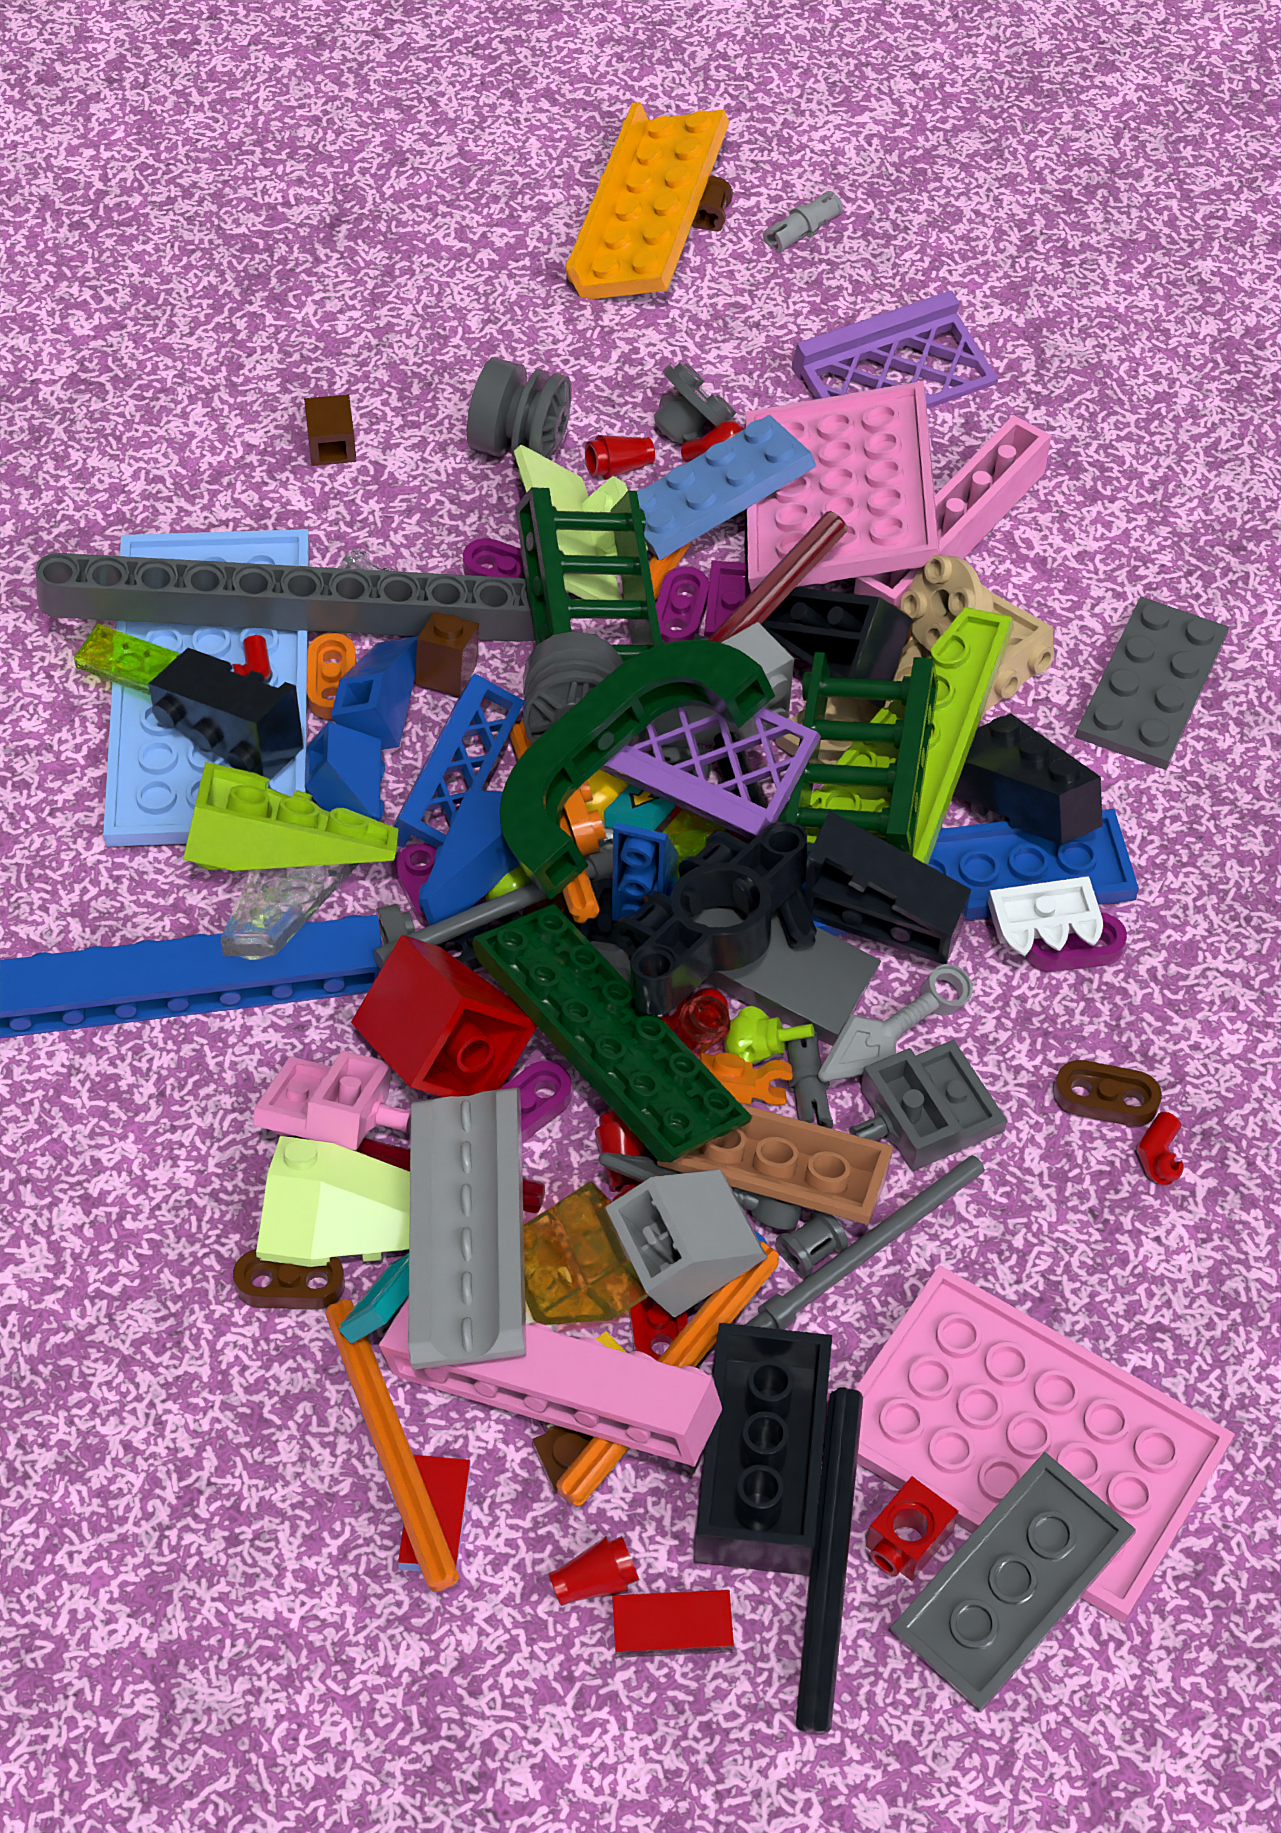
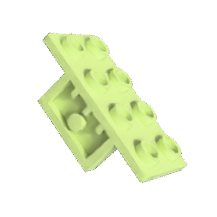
M523 445L518 446L514 450L519 467L518 475L524 483L526 492L531 487L549 488L552 506H555L557 511L610 512L628 491L625 482L612 476L588 496L584 481L579 475ZM556 531L559 550H562L564 555L618 556L614 531ZM563 575L566 593L571 592L583 599L623 600L616 580L618 575Z

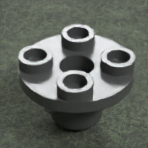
M679 362L675 366L669 363L663 369L665 376L677 388L672 395H665L660 399L659 409L654 414V421L657 427L667 438L675 443L684 444V442L700 437L707 420H710L716 426L724 421H732L731 419L737 412L720 395L717 394L715 396L711 394L709 396L700 387L705 380L687 363L683 365Z

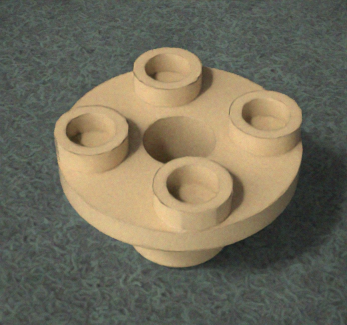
M933 555L925 566L919 568L915 574L909 591H906L901 598L900 607L901 610L913 619L912 632L916 639L930 651L932 646L965 607L993 612V598L989 589L981 584L976 571L967 561L956 556Z

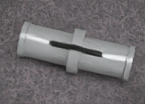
M826 191L805 206L798 205L790 210V215L787 218L764 230V242L769 246L778 242V246L773 249L780 254L805 236L811 238L816 235V229L842 214L843 206L841 200L837 195L833 197L834 192Z

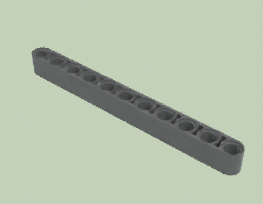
M72 553L48 554L43 556L35 567L38 607L48 616L57 618L419 636L432 614L437 612L445 615H455L460 619L479 623L478 640L535 641L525 578Z

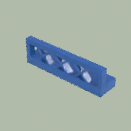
M476 673L472 675L454 705L392 825L398 828L397 846L404 848L412 835L435 848L444 844L447 834L420 821L425 811L443 808L450 824L451 816L456 810L454 805L461 804L466 792L450 795L443 775L462 771L469 790H481L523 706L524 700ZM483 697L507 709L508 712L505 718L487 722L480 706ZM472 719H474L475 725H470V726H469V724L471 723ZM498 731L494 738L492 732ZM480 735L487 754L469 758L462 743V738ZM454 754H455V756H456V758H457V761L451 762V760H452V758H453V756H454ZM480 767L477 774H475L473 768ZM436 791L439 798L432 799Z

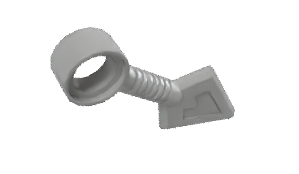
M943 964L936 967L922 983L921 996L885 1021L851 1014L818 1072L819 1079L827 1082L861 1076L865 1066L896 1054L897 1037L931 1013L944 1016L958 1012L972 995V981L968 974L960 967L952 964ZM945 980L950 982L957 990L958 999L955 1001L943 999L936 991L935 981Z

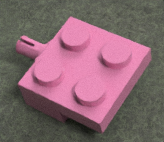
M342 1050L332 1066L290 1056L256 1104L253 1126L272 1130L281 1136H298L315 1141L335 1143L356 1151L367 1132L377 1127V1125L407 1133L411 1126V1110L408 1111L384 1105L389 1095L392 1067L386 1061Z

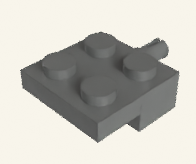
M951 1040L916 1056L912 1049L908 1048L865 1066L861 1091L875 1111V1117L858 1125L851 1126L849 1132L852 1135L873 1141L884 1136L887 1137L888 1140L897 1146L913 1172L1004 1132L1007 1119L955 1040Z

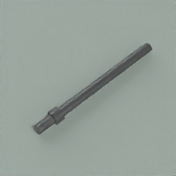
M600 848L599 852L584 856L589 865L586 868V872L591 882L609 878L613 875V849L607 851L605 848ZM530 883L406 936L433 945H439L548 897L533 883ZM399 939L373 950V957L379 968L382 969Z
M974 1155L969 1156L783 1296L775 1294L758 1307L759 1314L744 1325L786 1329L796 1321V1313L984 1173L985 1169L982 1162Z

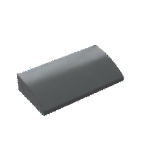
M716 906L704 909L701 913L692 916L691 919L708 927H729L742 923L749 914L733 906ZM775 911L771 915V942L759 959L739 969L713 971L704 981L761 1009L774 1018L778 1017L780 1021L791 1027L813 1024L819 1040L833 1046L849 1016L854 1013L880 966L881 960L816 927V942L813 946H803L795 949L789 944L778 914Z

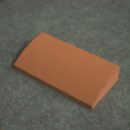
M741 1104L752 1116L750 1123L722 1137L709 1141L699 1149L671 1163L660 1162L659 1160L657 1162V1166L682 1173L720 1169L732 1187L868 1225L885 1185L894 1146Z

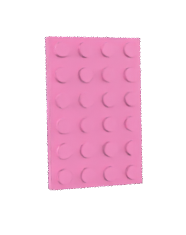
M923 381L746 411V427L751 422L762 419L770 414L812 453L817 466L747 508L748 581L751 592L828 511H832L845 521L848 530L796 587L826 584L835 580L860 576L870 577L879 573L909 568L919 569L924 567L933 555H940L927 402Z
M941 1265L937 1267L854 1389L860 1391L863 1396L857 1463L899 1489L913 1476L959 1510L956 1523L972 1533L1044 1451L1136 1529V1534L1081 1596L1085 1601L1124 1624L1235 1436V1433Z

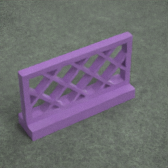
M952 290L798 342L791 367L799 380H805L814 397L821 399L850 394L847 393L851 380L876 389L902 385L885 379L891 366L914 374L911 383L918 382L920 376L944 384L941 392L935 394L926 393L927 409L996 385L999 380L959 317L957 311L960 302ZM952 330L959 342L958 349L956 350L933 342L935 335ZM907 345L923 351L919 363L896 356L897 348ZM928 353L953 361L949 373L925 366L924 363ZM870 359L885 365L879 377L856 369L858 362ZM959 363L976 369L981 377L969 381L953 374ZM830 372L846 379L842 389L838 390L824 385L819 376Z
M684 706L678 708L683 727L658 736L654 721L647 725L649 740L633 746L626 744L600 768V770L752 841L766 827L777 822L821 736L810 728L762 708L753 716L759 734L733 743L727 720L716 712L715 715L690 724L687 710ZM764 722L775 728L766 731ZM720 725L726 746L700 755L694 734ZM787 734L803 739L795 756L776 763L770 744L771 740ZM686 737L692 759L674 766L666 763L661 746ZM762 744L769 766L743 775L736 753ZM654 750L655 757L650 756L645 752ZM729 756L735 778L716 786L709 783L703 766ZM696 769L698 777L687 772ZM786 771L785 775L781 780L780 773ZM772 776L776 792L767 809L751 802L746 785ZM739 788L741 797L731 793L730 791Z

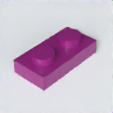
M711 560L704 636L710 637L751 593L748 581V563Z

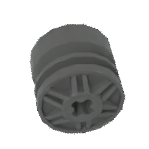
M491 357L485 363L478 377L471 398L466 428L469 448L497 457H503L512 444V456L514 461L517 462L514 450L518 446L523 445L552 461L553 458H550V456L555 454L562 442L569 421L572 399L570 378L556 373L550 377L548 371L536 369L527 381V371L524 365Z
M572 631L553 635L535 647L527 658L523 675V724L527 738L532 744L547 731L551 724L558 721L576 705L589 690L596 687L611 672L623 664L621 656L610 643L594 634Z

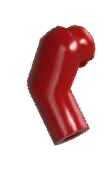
M1165 1111L1158 1113L1137 1145V1153L1147 1177L1156 1184L1161 1185L1171 1184L1174 1180L1179 1179L1184 1171L1183 1161L1175 1162L1176 1153L1170 1152L1168 1148L1182 1125L1176 1116Z

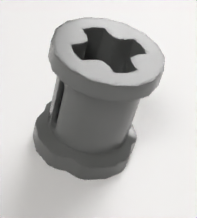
M814 1210L810 1215V1221L792 1234L782 1233L776 1238L775 1246L779 1255L800 1278L809 1276L812 1273V1266L832 1251L840 1253L847 1248L848 1239L846 1233L833 1215Z

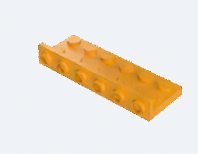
M641 102L631 104L626 119L622 123V129L616 144L611 150V156L605 171L600 177L599 186L593 201L589 205V211L583 226L578 232L577 241L570 258L566 262L567 278L570 283L574 284L579 297L601 299L668 290L706 188L708 177L712 172L730 123L724 109L714 111L700 110L692 114L672 117L660 116L649 120Z

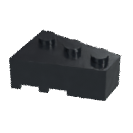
M795 587L761 625L781 646L813 665L815 652L825 653L830 675L833 678L892 681L913 619L881 597ZM866 699L879 708L884 707L886 701Z
M191 648L185 649L148 683L152 701V712L155 718L165 727L170 729L174 727L190 737L201 750L205 752L212 751L225 759L232 768L256 773L271 780L304 748L296 685L284 682L277 688L263 683L265 678L262 673L251 670L246 676L232 672L233 667L228 661Z
M1012 713L997 717L990 723L977 728L952 796L971 803V812L985 816L990 810L1009 817L1010 826L1060 845L1103 826L1101 776Z
M829 810L807 860L804 900L813 921L940 964L948 963L966 919L971 889Z

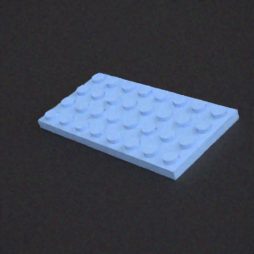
M308 529L121 535L120 556L309 566L310 541ZM116 621L103 832L106 847L186 844L205 762L232 768L228 761L214 752L201 750L190 737L174 727L170 729L162 725L152 712V701L148 683L187 648L228 661L231 665L245 664L243 640L251 635H261L266 639L271 674L263 683L277 688L284 682L296 685L304 748L270 780L268 788L288 796H293L296 790L307 793L304 785L308 736L306 684L309 631Z

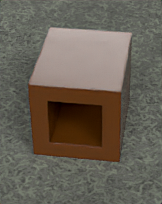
M349 394L304 398L311 466L356 462Z
M434 612L417 638L415 684L460 696L477 666L479 623L460 619L455 615Z

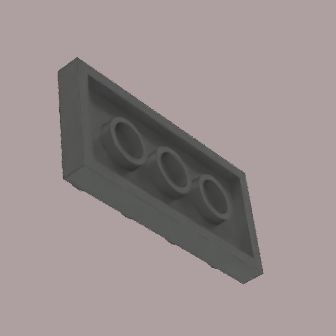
M1140 596L1082 717L1075 738L1167 770L1226 640L1229 626Z
M1044 1451L894 1622L890 1630L982 1713L1136 1534V1529Z

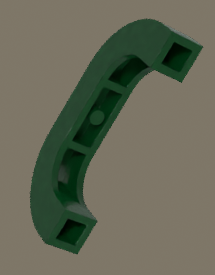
M682 640L666 643L648 649L621 664L596 687L589 690L558 721L551 724L547 731L528 747L516 762L507 778L500 802V823L503 836L531 882L552 900L589 866L572 837L559 827L560 815L565 803L585 781L654 719L670 710L684 706L706 707L717 712L737 729H740L775 697L762 666L742 651L720 642Z

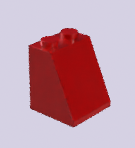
M401 934L351 1021L353 1026L410 1088L441 1097L470 1096L484 1091L500 1089L537 1028L536 1024L515 1001L444 949Z

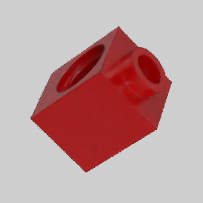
M911 1476L870 1525L866 1547L871 1550V1559L885 1573L891 1576H897L901 1573L913 1582L954 1532L959 1510ZM901 1527L913 1528L922 1538L917 1541H906L901 1539L895 1533V1530Z

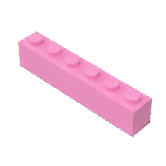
M1013 415L935 495L940 555L956 556L964 559L1045 474L1052 435ZM909 568L879 573L870 577H856L854 594L881 597L888 603L901 609V598L906 591H909L913 578L919 569Z
M409 1296L403 1302L379 1344L392 1374L407 1381L694 1467L722 1411L713 1378L698 1368L692 1366L678 1368L657 1362L654 1358L643 1352L632 1351L626 1353L605 1347L601 1342L590 1337L576 1339L555 1333L548 1326L536 1322L529 1325L526 1324V1355L413 1370L408 1348Z

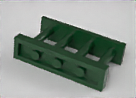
M531 487L516 505L515 514L536 646L553 635L572 632L571 619H628L632 644H611L621 656L623 663L648 649L666 644L661 640L644 537L646 517L643 509L639 506L637 491L628 490L610 512L557 511L556 507L552 506L549 488ZM556 531H614L618 556L564 555L563 551L559 550ZM563 575H621L625 600L571 599L566 594Z
M815 652L812 671H805L802 681V697L806 701L803 726L818 732L821 738L791 793L790 800L787 801L781 812L779 822L798 824L805 831L806 828L821 829L830 810L867 832H879L881 838L888 839L889 844L913 856L939 685L934 658L914 657L911 676H903L902 681L833 678L830 675L825 653ZM828 697L901 701V705L906 706L904 720L897 719L895 724L830 721L824 719ZM821 740L894 744V748L899 750L897 763H890L888 768L817 764ZM813 784L887 788V792L892 793L890 808L883 807L881 812L809 808Z

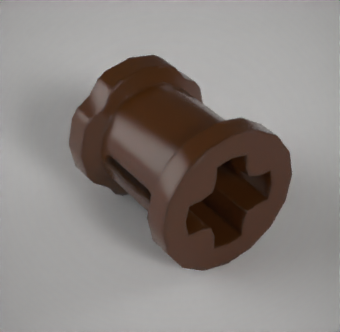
M709 176L692 226L697 229L718 232L725 223L726 214L724 210L732 201L733 189L721 177Z

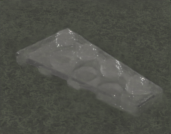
M360 863L251 870L221 936L223 956H241L247 960H259L267 956H276Z

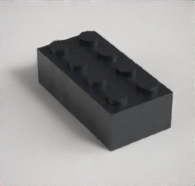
M719 1323L713 1381L721 1402L722 1411L706 1442L694 1563L810 1576L815 1549L832 1335Z

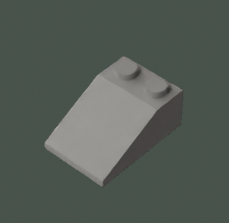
M759 622L721 642L742 651L762 666L775 694V697L763 708L788 719L794 658ZM685 706L690 724L716 714L715 711L706 707ZM678 708L670 710L653 720L658 736L683 727ZM754 717L749 719L740 729H737L727 721L729 731L735 732L740 740L759 734ZM764 722L766 731L775 728ZM720 725L695 733L696 744H715L714 737L718 733H722ZM647 726L639 733V743L650 739ZM686 737L666 744V746L689 747Z

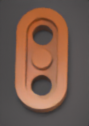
M322 634L310 643L307 651L306 691L308 706L316 716L324 719H333L331 714L335 699L328 700L325 698L336 696L340 679L357 663L355 645L350 638L343 634ZM337 659L340 661L339 663H325L327 660Z
M585 781L569 797L564 805L578 849L583 857L599 852L598 841L607 838L598 810L587 811L585 803L593 800L588 781Z

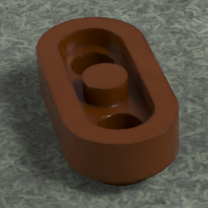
M1074 1060L1066 1063L1059 1070L1054 1086V1097L1062 1109L1074 1115L1128 1126H1142L1151 1122L1157 1115L1162 1099V1091L1158 1082L1145 1072L1087 1060ZM1082 1087L1089 1092V1095L1081 1096L1074 1093L1071 1089ZM1133 1097L1138 1099L1142 1105H1127L1124 1099Z
M256 1249L242 1255L233 1269L236 1293L244 1303L252 1307L327 1308L330 1304L336 1303L341 1298L345 1289L344 1270L337 1257H330V1262H326L327 1265L307 1267L260 1260L261 1258L256 1257ZM259 1276H268L272 1279V1282L266 1287H257L252 1284ZM314 1278H323L327 1281V1284L321 1288L313 1289L307 1285Z

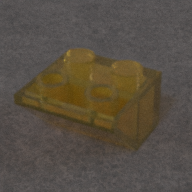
M589 1181L524 1224L525 1301L536 1323L553 1325L609 1321L649 1296L605 1209L612 1202L592 1181Z

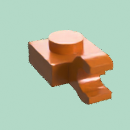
M732 1053L700 1054L699 1060L739 1103L751 1105L752 1098H757L772 1105L786 1104V1089L773 1087L770 1085V1082L778 1078L792 1080V1066L788 1062L773 1060L765 1063L761 1068L753 1069L752 1062H746L740 1056Z

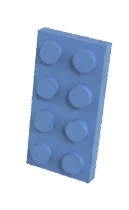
M770 414L762 419L751 422L744 430L732 438L712 445L705 453L685 465L673 468L668 475L646 488L636 490L639 506L643 509L646 517L644 537L647 548L658 560L663 559L817 467L812 453Z

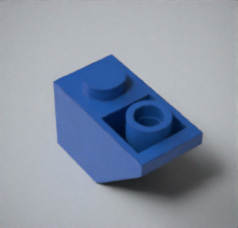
M328 721L306 747L304 787L313 795L312 797L324 810L331 812L335 808H346L381 821L384 812V801L380 799V783L385 771V763L381 760V739Z

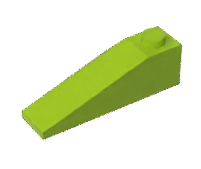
M205 762L183 860L195 862L199 867L208 870H219L222 868L231 871L394 861L397 849L398 828L346 808H335L329 812L319 808L311 801L313 795L296 790L293 796H288L268 788L269 778L256 773Z

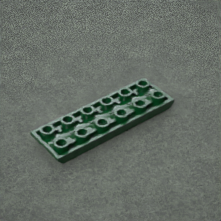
M555 904L474 937L472 944L476 958L657 1160L671 1163L699 1149L709 1141L722 1137L750 1123L752 1116L669 1026L658 1015L644 1013L635 1006L632 987Z

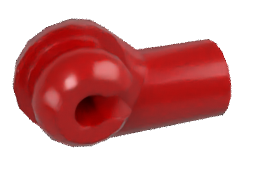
M724 421L703 438L684 442L681 447L682 458L685 462H690L705 453L712 445L732 438L745 428L739 426L736 421Z
M261 635L248 636L242 642L245 664H232L234 672L246 676L253 670L262 673L265 680H267L271 674L266 639Z

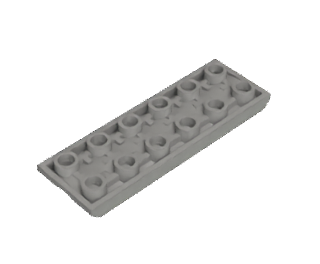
M519 1087L484 1091L470 1096H448L411 1103L408 1348L413 1370L526 1355L521 1092Z

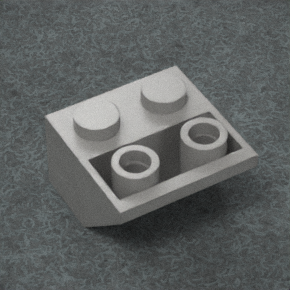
M720 1169L650 1177L605 1207L646 1293L674 1318L768 1258L726 1176Z

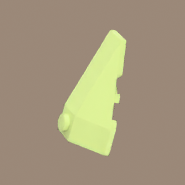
M286 1136L279 1137L267 1174L256 1257L265 1261L315 1267L327 1265L326 1262H330V1257L361 1254L362 1260L365 1262L381 1260V1252L409 1250V1171L335 1143Z

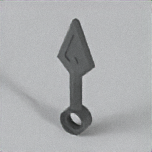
M603 1153L598 1158L601 1166L641 1183L650 1177L682 1174L679 1171L657 1166V1158ZM731 1186L741 1207L751 1210L752 1215L757 1220L766 1225L784 1230H792L797 1227L803 1206Z

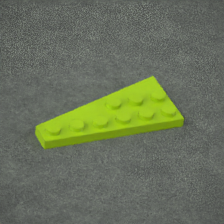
M965 607L930 649L931 655L929 658H934L939 685L913 857L927 865L1013 630L1011 616ZM892 701L887 708L882 707L870 723L895 724L897 719L904 720L906 706H902L901 701ZM853 742L836 764L888 768L890 763H897L899 750L894 748V744ZM824 784L821 789L815 788L812 792L809 808L881 812L883 807L890 808L892 793H888L887 788ZM806 828L807 851H811L820 829ZM869 832L888 843V839L881 838L879 832Z

